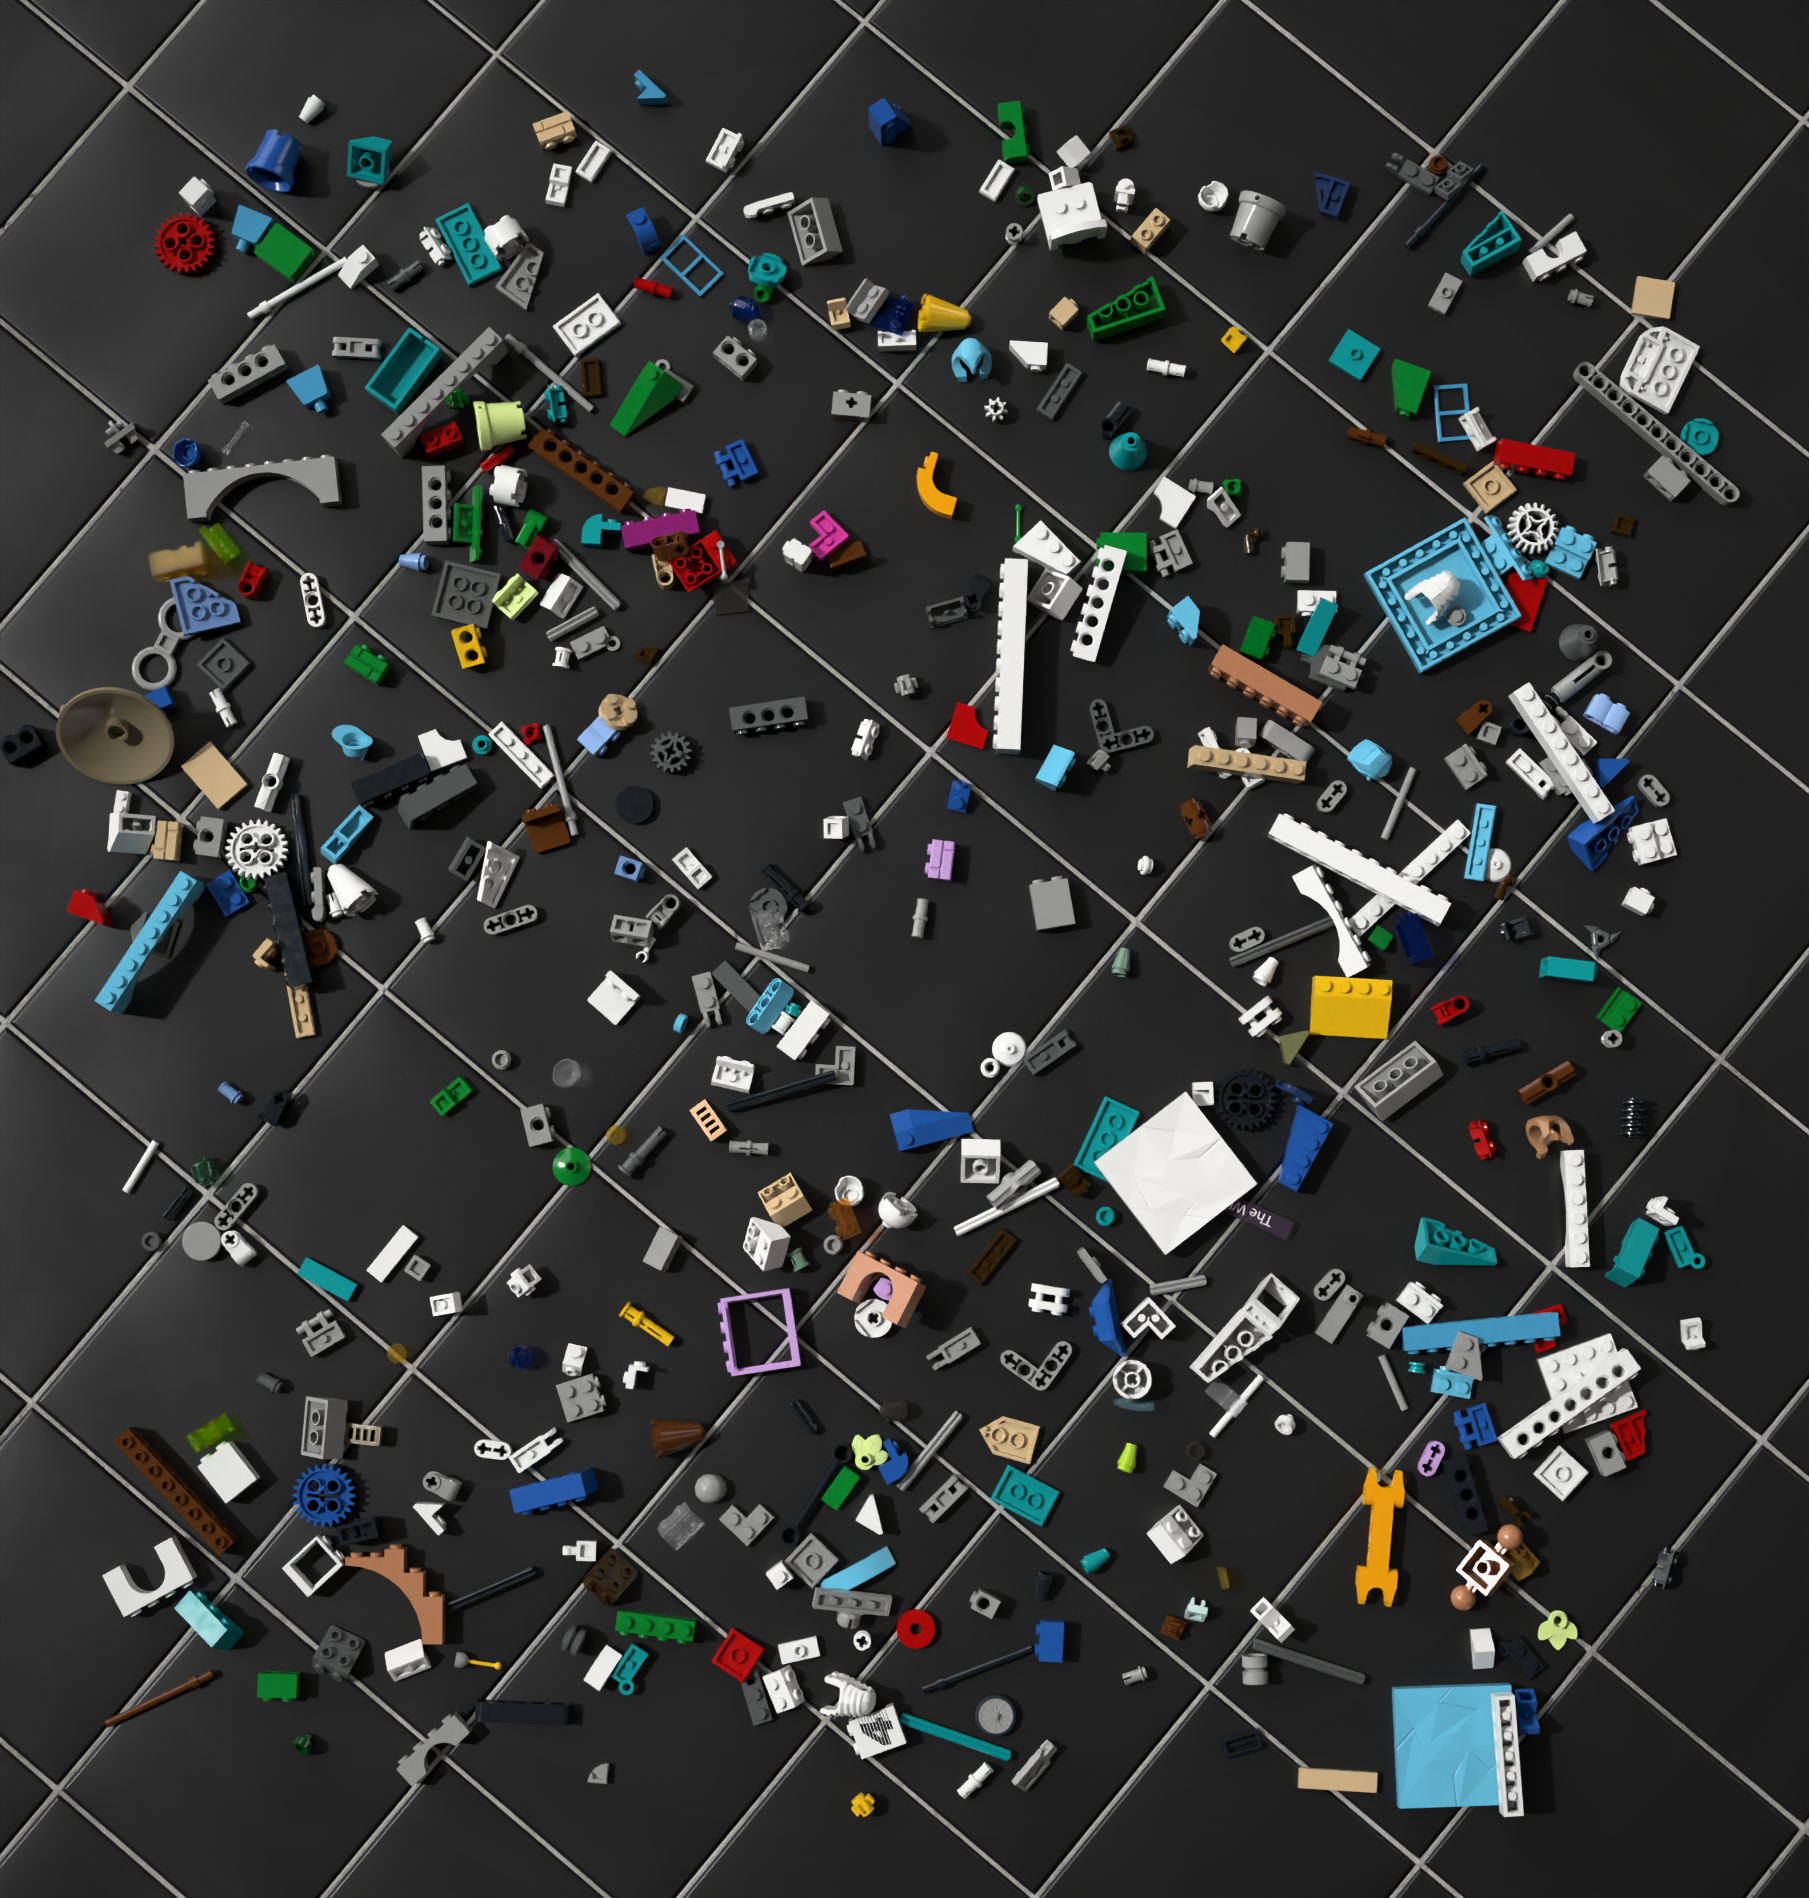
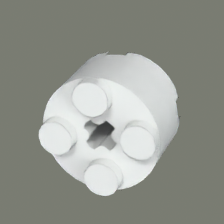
M509 215L503 216L495 225H490L484 230V240L498 260H501L502 257H505L507 260L516 256L524 248V242L527 243L529 241L528 236L517 220Z
M505 465L496 466L494 470V484H491L489 491L494 501L500 504L519 507L518 503H522L526 495L527 482H524V476L527 477V471Z

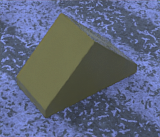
M1306 1030L1278 1037L1285 1065H1290L1309 1035V1031Z

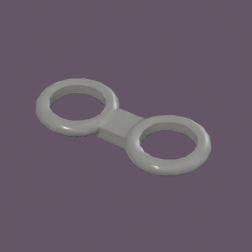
M174 597L167 600L160 608L158 622L162 631L154 646L143 649L133 660L132 676L136 683L146 690L155 691L163 686L168 687L173 682L177 673V665L173 653L181 640H188L196 635L184 636L183 632H174L167 625L166 617L168 611L176 605ZM150 655H161L168 662L169 670L167 676L158 683L145 681L140 673L142 661Z

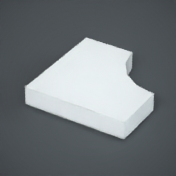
M1163 477L1153 493L1159 498L1162 505L1160 520L1174 529L1177 528L1196 498L1195 495L1166 477Z
M436 729L418 736L431 772L467 759L461 740H445Z

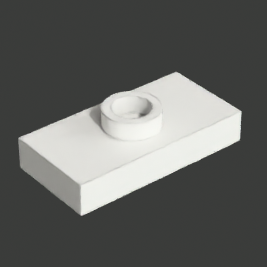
M816 1636L778 1644L782 1664L820 1656Z

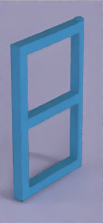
M684 234L660 257L699 297H702L724 275V272ZM685 241L699 256L681 273L666 258ZM704 259L718 274L699 291L685 276Z
M1467 383L1434 385L1433 393L1438 443L1470 440L1468 435L1442 438L1440 416L1463 415L1470 411ZM1463 388L1465 410L1439 412L1437 390Z

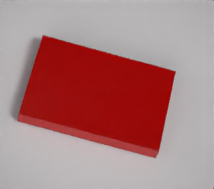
M1514 567L1510 569L1505 587L1522 617L1507 626L1528 633L1531 632L1548 578H1536L1533 576L1532 580L1523 581Z

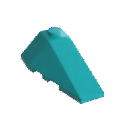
M1424 1217L1420 1219L1414 1246L1417 1261L1433 1265L1496 1266L1497 1259L1494 1248L1474 1238L1470 1240L1462 1236V1232L1458 1230L1453 1232L1445 1228L1446 1224Z

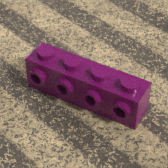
M683 509L678 514L665 513L660 518L646 517L641 522H625L620 527L626 551L652 547L651 541L655 537L677 531L687 533L688 539L701 536L695 510Z

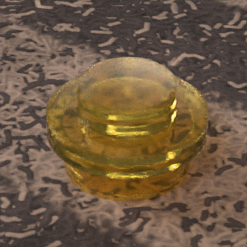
M614 1125L607 1130L606 1136L610 1143L617 1145L625 1140L626 1132L621 1126Z
M393 1344L387 1350V1357L393 1363H400L406 1358V1348L401 1344Z

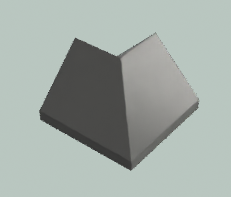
M145 912L130 927L133 942L148 921L151 913ZM175 921L170 926L151 954L168 959L179 922Z

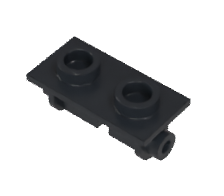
M1663 1547L1662 1551L1660 1550L1657 1564L1663 1565V1569L1655 1567L1652 1577V1585L1660 1587L1663 1584L1662 1589H1667L1668 1586L1671 1587L1674 1575H1671L1673 1567L1676 1568L1679 1562L1678 1551H1673L1671 1554V1549Z

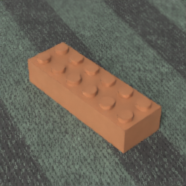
M1223 644L1208 668L1212 677L1218 680L1222 678L1227 681L1226 684L1233 689L1239 688L1246 697L1258 699L1260 701L1259 704L1268 709L1271 707L1277 710L1276 714L1283 718L1289 717L1293 720L1292 723L1300 728L1303 726L1307 727L1311 723L1322 704L1318 699Z

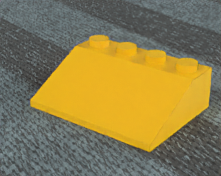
M1328 976L1312 977L1310 1035L1387 1039L1393 980Z

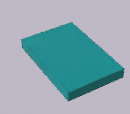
M1008 1464L990 1500L1042 1527L1060 1492Z

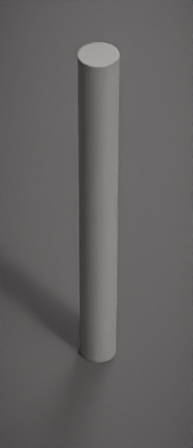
M1410 767L1382 833L1381 838L1384 840H1388L1417 771L1414 768Z
M739 942L735 946V950L807 973L810 965Z

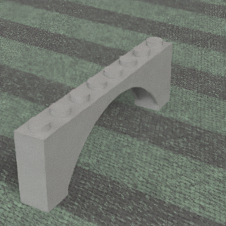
M488 327L381 434L387 444L403 458L415 446V442L422 429L442 403L469 378L491 365H496L508 353L504 341Z
M321 455L320 458L313 459V457H303L299 461L285 459L282 463L267 461L264 462V465L250 463L240 468L238 466H227L226 469L219 470V468H209L205 472L191 470L188 474H183L187 518L192 523L211 521L210 516L215 507L231 490L244 482L261 477H280L297 482L313 492L320 499V504L323 507L342 505L338 461L332 455Z

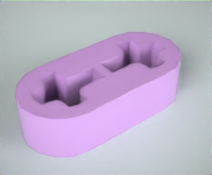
M1434 1440L1427 1444L1417 1466L1418 1471L1422 1475L1431 1476L1436 1472L1445 1452V1447L1441 1442ZM1438 1444V1449H1440V1452L1435 1453L1432 1458L1431 1455L1433 1451L1431 1450V1447H1435ZM1429 1459H1431L1429 1466L1432 1469L1424 1472L1422 1465L1427 1464Z

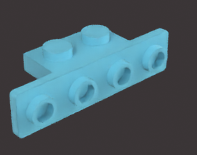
M1494 515L1486 516L1484 519L1493 534L1480 544L1497 574L1502 576L1514 567L1523 581L1532 580L1533 576L1531 575L1530 567L1524 564L1520 551L1513 546L1510 535L1501 527L1500 519Z

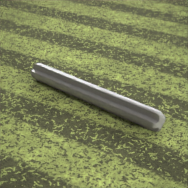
M554 539L553 542L561 546L559 550L560 557L613 610H617L621 606V602L558 539Z
M955 1411L897 1482L896 1486L900 1490H906L963 1419L962 1414Z

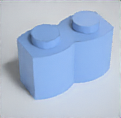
M1601 693L1600 695L1596 694L1593 696L1583 716L1591 722L1600 725L1605 730L1618 734L1630 712L1626 710V706L1620 703H1612L1610 697Z
M598 716L577 740L596 757L597 755L601 756L608 748L606 745L610 741H616L621 733H619V730L609 728L606 725V721Z

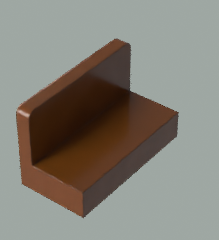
M861 540L836 549L827 557L831 572L866 560L867 554L864 551Z

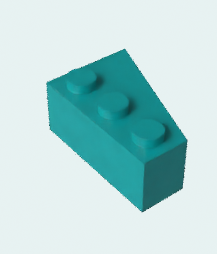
M1502 210L1462 252L1460 262L1469 276L1480 272L1519 250L1522 239Z

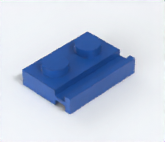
M231 870L206 884L225 917H229L232 913L251 903Z

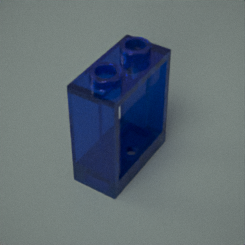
M1410 911L1398 916V920L1393 923L1409 966L1433 957L1418 913L1412 915Z

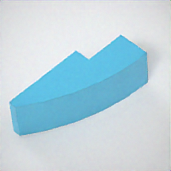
M358 805L321 847L320 853L333 864H336L357 841L374 817Z

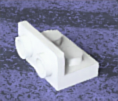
M1298 590L1297 614H1302V617H1311L1320 597L1336 603V591Z
M1666 1196L1655 1197L1648 1202L1646 1215L1664 1226L1676 1225L1679 1218L1675 1216V1212L1667 1207L1663 1208L1668 1200Z
M1417 1281L1415 1284L1409 1282L1396 1301L1426 1324H1429L1438 1310L1443 1308V1305L1440 1303L1441 1299L1433 1293L1431 1295L1425 1292L1426 1288Z

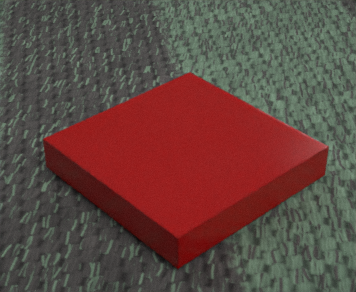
M732 1628L711 1662L742 1683H745L765 1649Z

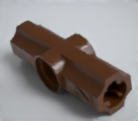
M1567 1060L1519 1089L1518 1093L1522 1101L1527 1105L1575 1076L1576 1073L1573 1066ZM1545 1077L1549 1078L1551 1081V1085L1549 1088H1546L1543 1085V1079Z

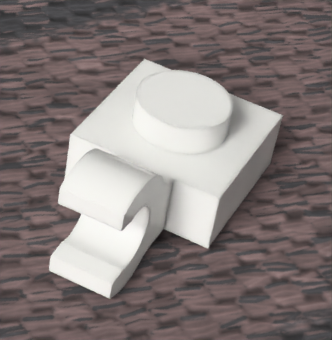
M577 1540V1546L564 1545L563 1555H576V1561H596L597 1541Z

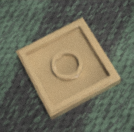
M1638 276L1636 278L1631 314L1668 321L1670 319L1675 282Z
M1494 461L1463 483L1486 514L1517 491L1504 472L1499 469V466L1493 465Z

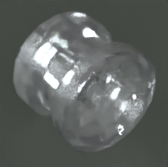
M755 319L749 323L748 332L750 338L754 341H762L766 338L767 326L763 320Z

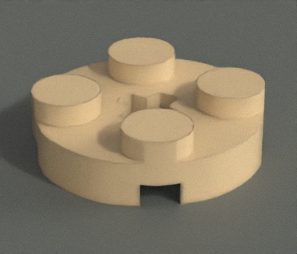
M608 694L599 706V716L606 721V725L609 728L619 731L626 730L637 719L635 701L622 695ZM614 710H618V711H620V712H621V714H620V715H618V714H617V712H616V711H614Z

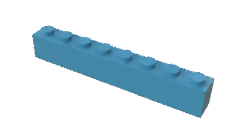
M1557 1312L1403 1326L1400 1331L1402 1350L1408 1351V1354L1420 1353L1419 1350L1427 1349V1352H1438L1439 1348L1443 1347L1451 1350L1458 1331L1477 1337L1478 1344L1485 1343L1486 1347L1497 1346V1342H1505V1345L1517 1344L1516 1340H1524V1343L1536 1342V1338L1551 1341L1555 1340V1336H1560Z

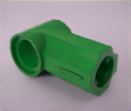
M530 509L524 519V526L515 542L529 549L537 535L546 527L549 518Z

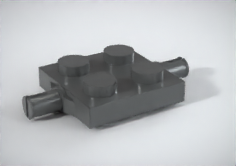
M1321 643L1316 655L1313 657L1302 653L1300 661L1310 664L1308 680L1344 692L1346 686L1319 676L1326 656L1330 658L1335 656V654L1328 652L1329 645ZM1340 657L1339 660L1340 662L1345 663L1347 665H1349L1351 662L1350 660L1345 659L1343 657ZM1360 674L1358 681H1362L1364 674Z

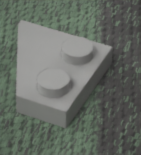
M1458 1331L1445 1368L1482 1381L1478 1338Z

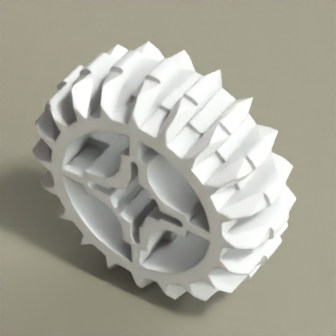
M1527 503L1525 508L1520 506L1518 511L1512 513L1514 517L1509 518V522L1512 524H1508L1507 528L1512 531L1508 532V534L1514 537L1511 539V543L1515 541L1518 543L1515 546L1516 549L1522 546V553H1525L1527 549H1529V554H1533L1534 549L1537 554L1541 553V549L1547 551L1548 546H1553L1554 544L1552 540H1556L1558 537L1554 534L1559 532V529L1554 527L1559 524V521H1553L1556 514L1550 516L1551 509L1549 508L1544 511L1545 505L1543 504L1538 508L1537 503H1534L1532 507ZM1529 515H1536L1540 517L1541 520H1535L1532 516ZM1523 518L1525 530L1520 533L1519 522ZM1544 525L1547 526V536L1545 540L1542 537L1543 533L1541 531V528ZM1531 526H1538L1535 532L1531 530L1529 532L1527 531L1530 529ZM1525 537H1531L1534 541H1537V542H1536V543H1534V542H1529V541H1527V540L1524 539V538H1525Z

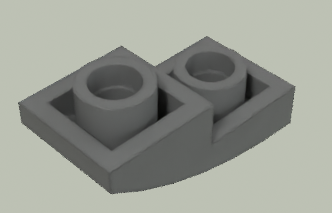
M1459 161L1447 171V177L1434 187V193L1449 201L1467 183L1474 173V169Z

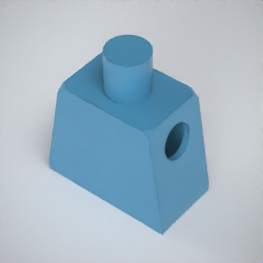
M239 204L232 228L233 237L239 240L236 250L246 254L250 245L255 247L259 241H263L267 230L276 224L274 220Z
M319 365L287 380L288 385L307 409L314 407L317 414H322L328 410L324 401L330 399L331 395L323 370Z

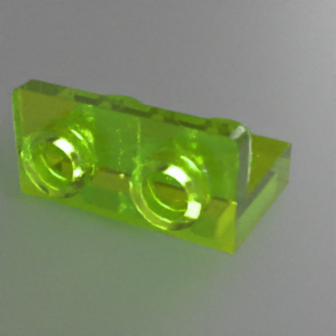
M216 523L210 529L204 525L199 529V532L225 564L240 554L239 549L220 524Z

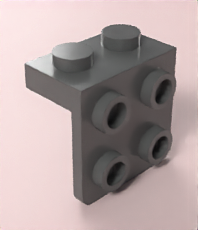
M330 1626L313 1656L311 1666L319 1673L331 1675L338 1682L344 1681L347 1683L351 1669L364 1647L365 1641L336 1626Z

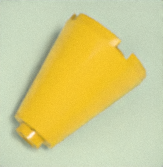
M930 294L923 295L921 304L924 305L918 314L919 332L965 330L966 326H970L971 315H968V310Z

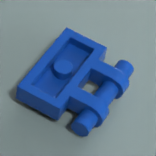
M743 439L725 446L728 454L724 456L720 450L713 453L716 458V465L720 466L723 473L722 477L725 482L727 481L729 487L736 485L734 480L736 476H739L741 482L759 474ZM728 461H732L735 467L734 470H729L726 464Z
M1486 1403L1466 1408L1468 1414L1466 1417H1462L1461 1410L1453 1412L1455 1417L1454 1423L1455 1426H1458L1460 1433L1459 1439L1463 1443L1465 1450L1472 1448L1471 1440L1476 1439L1478 1446L1497 1441ZM1469 1422L1471 1423V1427L1473 1430V1433L1468 1434L1465 1424Z

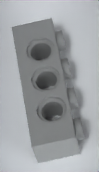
M275 344L266 345L257 354H250L244 358V361L231 364L224 372L213 374L208 382L223 405L289 368ZM263 360H268V364L265 367H260V363ZM251 369L249 376H243L245 370ZM229 379H235L232 385H227Z
M422 466L423 532L426 545H448L449 539H452V528L449 527V520H452V511L448 509V501H451V490H448V483H451V473L447 471L445 466ZM441 483L442 486L439 490H433L434 484ZM435 502H442L441 508L433 509ZM437 520L443 522L441 527L434 528V523Z

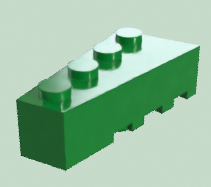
M1153 276L1141 285L1138 284L1133 287V290L1120 295L1112 303L1104 305L1087 316V327L1093 342L1164 319L1165 307Z

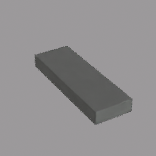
M1066 363L1036 411L1052 421L1081 378L1083 372Z
M724 961L711 974L750 1013L760 999V996Z

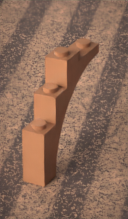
M390 1544V1547L384 1549V1555H382V1552H370V1555H363V1552H351V1555L345 1557V1566H356L375 1571L391 1580L403 1591L417 1613L423 1644H443L445 1642V1594H440V1591H429L426 1594V1571H421L420 1567H411L407 1571V1547H402V1544Z

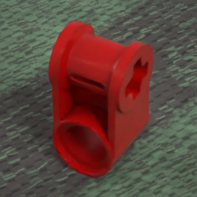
M252 561L247 563L241 580L238 583V591L245 599L251 600L256 598L268 575L269 569L267 567H259ZM246 586H252V590L249 593H244Z
M1459 995L1431 1007L1430 1010L1434 1011L1438 1019L1437 1024L1440 1025L1465 1012L1469 1007V1001L1466 997ZM1457 999L1462 1000L1464 1003V1007L1461 1010L1456 1009L1454 1005Z

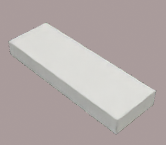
M403 1225L366 1271L382 1283L419 1237Z

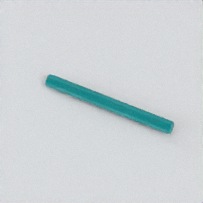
M906 1713L901 1715L900 1723L1005 1761L1010 1760L1011 1750Z

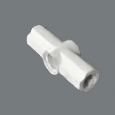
M278 753L273 754L267 773L262 778V786L254 805L255 807L268 812L272 811L278 791L283 786L282 780L290 761L289 757ZM276 778L275 786L269 787V780Z

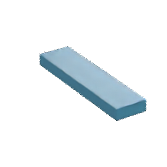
M1477 803L1464 879L1484 882L1496 806Z

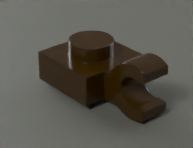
M1294 614L1277 615L1274 617L1276 635H1282L1283 649H1291V634H1296Z
M1502 1495L1497 1499L1508 1513L1514 1517L1517 1524L1524 1525L1520 1521L1522 1515H1525L1528 1519L1531 1518L1528 1512L1519 1511L1516 1508L1518 1504L1512 1497L1509 1496L1507 1498Z

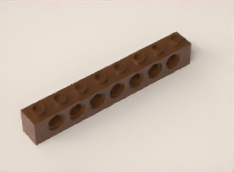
M134 1427L127 1428L114 1441L119 1449L219 1556L224 1554L239 1540Z

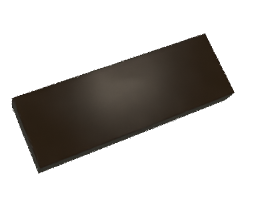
M1418 442L1414 444L1411 450L1412 454L1460 476L1465 473L1468 465Z
M1002 1228L966 1274L979 1285H982L1017 1240Z

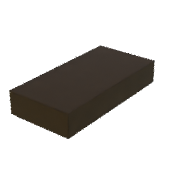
M580 359L583 397H603L600 359Z

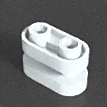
M1269 996L1263 998L1238 1018L1242 1025L1246 1022L1251 1025L1252 1028L1248 1032L1252 1037L1255 1035L1260 1037L1267 1031L1265 1029L1266 1026L1270 1023L1275 1025L1282 1019L1280 1017L1282 1014L1280 1009L1277 1007L1272 1010L1269 1006L1273 1002ZM1263 1010L1267 1016L1257 1022L1254 1016Z
M1032 1283L1031 1291L1036 1292V1298L1029 1299L1028 1306L1032 1307V1311L1043 1313V1309L1051 1310V1314L1062 1316L1063 1312L1067 1313L1068 1305L1062 1304L1063 1297H1069L1070 1289ZM1044 1294L1056 1295L1055 1302L1044 1301Z

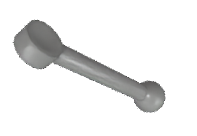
M718 541L717 547L719 548L722 567L721 579L725 581L728 579V574H726L724 542Z

